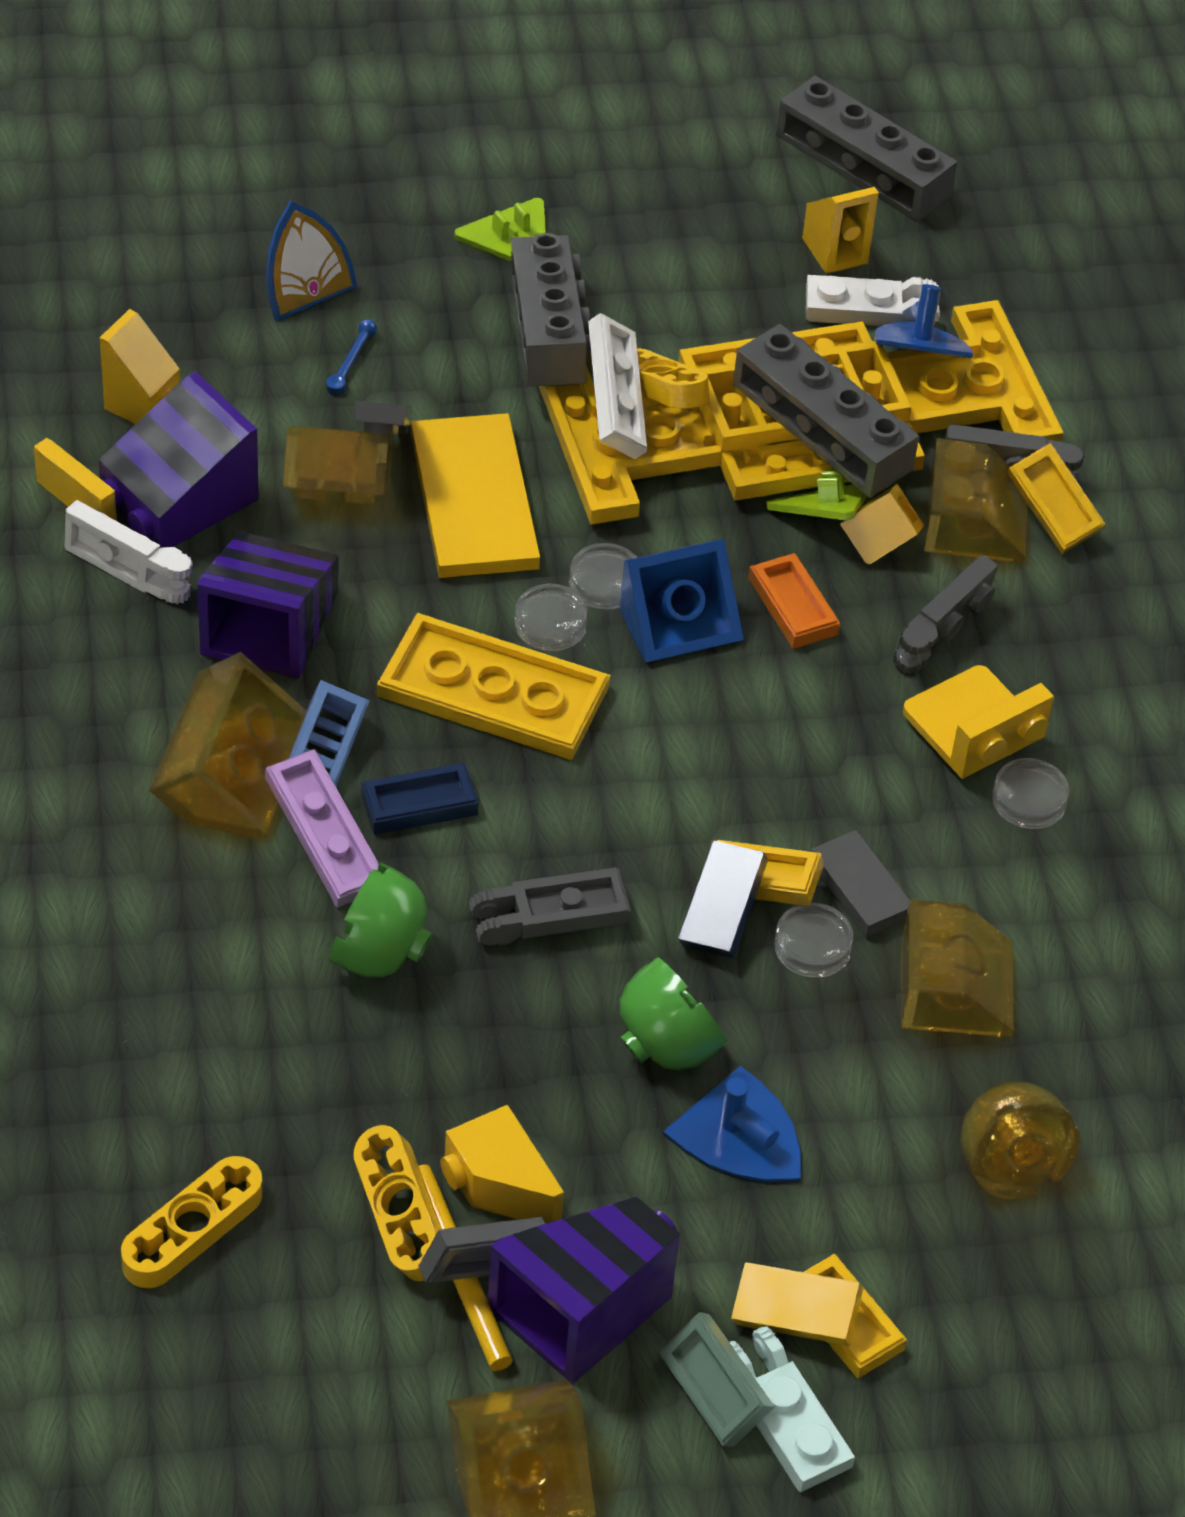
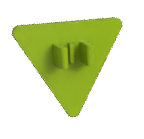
M534 198L521 204L516 203L513 207L503 211L497 210L493 215L457 228L455 230V239L511 262V238L535 237L538 234L546 233L544 201L541 198Z
M822 471V478L817 479L818 491L768 500L767 510L838 520H851L856 516L867 495L854 484L844 486V477L838 471Z

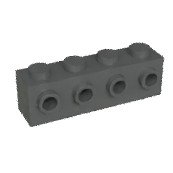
M816 75L780 100L776 136L862 189L875 187L879 192L878 199L917 223L952 196L958 161Z
M542 233L535 237L511 238V279L527 387L586 384V364H592L588 323L590 321L589 307H585L584 280H581L579 253L571 254L568 235L556 236L550 233Z
M782 324L776 325L737 349L733 385L869 498L913 471L919 435L907 423L900 421L879 404L871 394L866 393L847 378L838 367L827 362L811 349L802 338L795 336Z

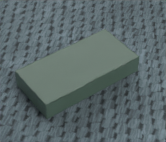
M698 1312L658 1352L723 1446L734 1447L775 1408L710 1314Z

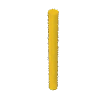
M420 1165V1171L442 1229L455 1228L456 1225L429 1165ZM478 1277L453 1280L492 1371H501L509 1367L513 1359Z

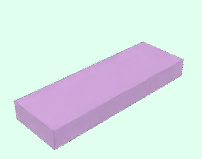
M315 749L266 767L265 779L336 908L353 902L371 871L378 869L379 863Z

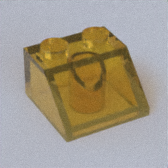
M288 426L283 487L295 488V498L325 500V491L345 492V502L375 504V495H387L395 435Z
M936 439L929 478L924 551L976 558L980 555H985L993 560L1024 563L1028 504L1007 474L1010 466L987 444Z
M909 899L901 939V1028L1012 1037L1014 1032L1012 941L966 904Z
M567 1379L447 1400L454 1461L468 1517H596L581 1397Z

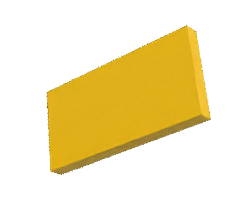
M509 413L411 421V438L439 578L540 569V554Z
M417 613L377 683V697L572 761L609 689L610 675Z

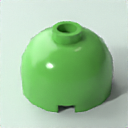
M380 862L378 869L371 871L343 920L347 922L345 932L349 935L346 940L336 936L329 955V962L350 973L365 978H383L393 974L402 967L408 958L417 963L429 944L432 932L424 929L428 908L425 896L416 883L401 872Z
M656 957L652 962L642 967L624 988L620 997L619 1014L627 1032L620 1039L641 1064L650 1057L664 1069L682 1071L695 1068L711 1059L728 1041L704 1005L694 1000L686 990L688 986L659 957Z

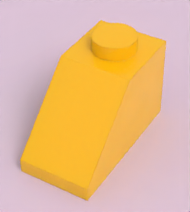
M875 187L807 203L802 239L825 274L868 264L879 195Z
M129 309L99 338L104 409L136 424L180 383V368L140 315Z
M508 1104L446 1131L445 1156L440 1159L443 1175L453 1190L461 1189L472 1208L517 1220L542 1217L545 1224L562 1219L564 1191Z

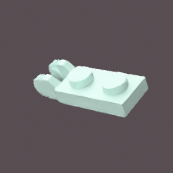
M764 1326L752 1333L755 1349L769 1371L757 1378L747 1355L736 1341H731L730 1344L775 1406L756 1426L797 1490L801 1493L853 1468L854 1454L793 1361L788 1362L784 1347L779 1339L775 1337V1333L772 1332L771 1328L769 1329L768 1326Z

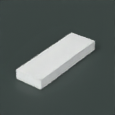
M600 313L588 321L599 441L636 459L647 452L636 334L629 328Z

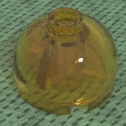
M1024 1081L1002 1083L988 1089L974 1100L964 1116L960 1136L963 1156L972 1175L988 1194L1005 1200L1024 1199L1038 1194L1030 1186L1042 1184L1048 1178H1051L1054 1184L1065 1176L1076 1160L1081 1141L1073 1116L1061 1101L1048 1089Z

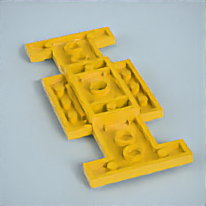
M998 300L953 307L951 322L959 339L963 340L973 352L972 358L912 349L886 353L883 345H878L875 341H872L863 321L792 332L795 336L802 338L811 349L827 362L838 367L847 378L863 391L871 394L879 404L900 421L907 423L915 433L947 429L951 424L966 426L999 420L1005 432L1046 437V440L1062 442L1064 432ZM755 338L679 350V363L705 372L708 375L710 400L707 404L699 407L673 408L642 395L647 452L636 459L599 441L595 388L587 365L586 384L538 386L590 525L639 517L640 501L631 480L720 466L733 499L737 501L818 487L817 479L822 478V471L837 470L733 385L737 349ZM919 441L913 471L923 470L925 455ZM844 477V483L850 482L848 479Z

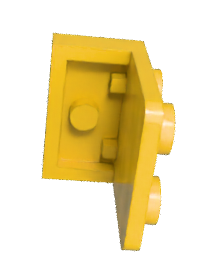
M977 665L907 699L904 703L903 715L958 776L964 779L1044 738L1049 725L1054 695L1042 683H1039L1014 696L987 667Z

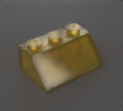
M241 652L199 671L149 791L188 824L260 840L268 837L280 804L265 779L266 767L289 759L307 710Z

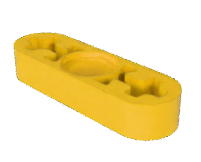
M637 348L641 393L643 396L673 408H694L709 402L708 375L705 372L652 351Z
M374 1126L366 1130L357 1140L354 1148V1161L390 1261L408 1278L415 1281H425L418 1265L437 1232L442 1227L410 1143L390 1126ZM385 1146L390 1147L386 1151V1157L389 1166L395 1173L388 1174L377 1163L381 1159L380 1150ZM401 1190H412L413 1201L408 1210L400 1215H390L388 1207L392 1197ZM412 1230L425 1243L421 1247L422 1257L418 1260L411 1258L416 1254V1248L412 1238L406 1232Z
M231 1156L220 1160L129 1233L121 1246L122 1270L126 1279L133 1285L141 1288H155L165 1284L252 1213L261 1203L263 1195L262 1173L258 1165L252 1160L241 1156ZM230 1181L237 1186L245 1181L246 1190L242 1192L234 1187L226 1193L225 1183ZM220 1200H221V1208H222V1211H220L219 1208H218V1206H217V1203H218ZM191 1211L203 1213L209 1219L207 1226L196 1232H187L180 1229L176 1221L182 1214ZM163 1232L166 1233L169 1239L165 1243L163 1238ZM159 1251L158 1262L154 1263L150 1259H145L138 1263L139 1253L143 1252L151 1256Z

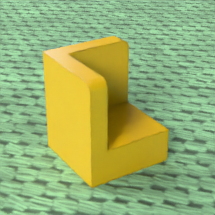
M895 484L862 505L854 519L843 520L840 523L866 564L875 562L918 535L924 526L898 484Z

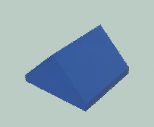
M724 539L624 560L620 611L644 662H651L744 640Z

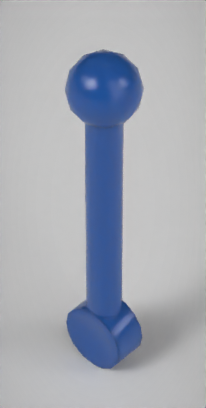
M365 319L359 324L358 330L360 334L337 374L327 378L326 389L329 394L341 395L345 392L346 376L367 339L373 337L377 332V325L371 319Z

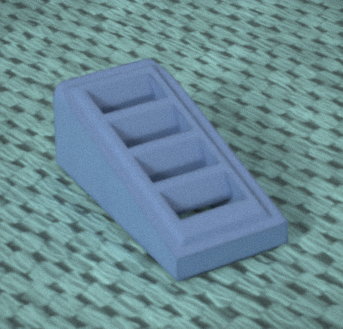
M320 680L306 711L289 759L310 751L306 748L308 742L336 753L334 760L319 753L317 754L324 767L330 770L329 776L334 785L337 786L370 700ZM320 710L347 720V725L343 726L319 716ZM314 726L342 737L340 743L313 732Z

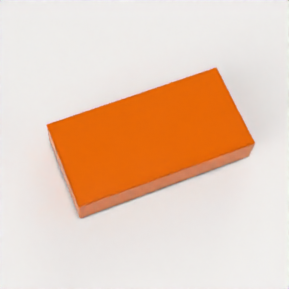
M796 553L749 567V581L792 649L839 635V620Z

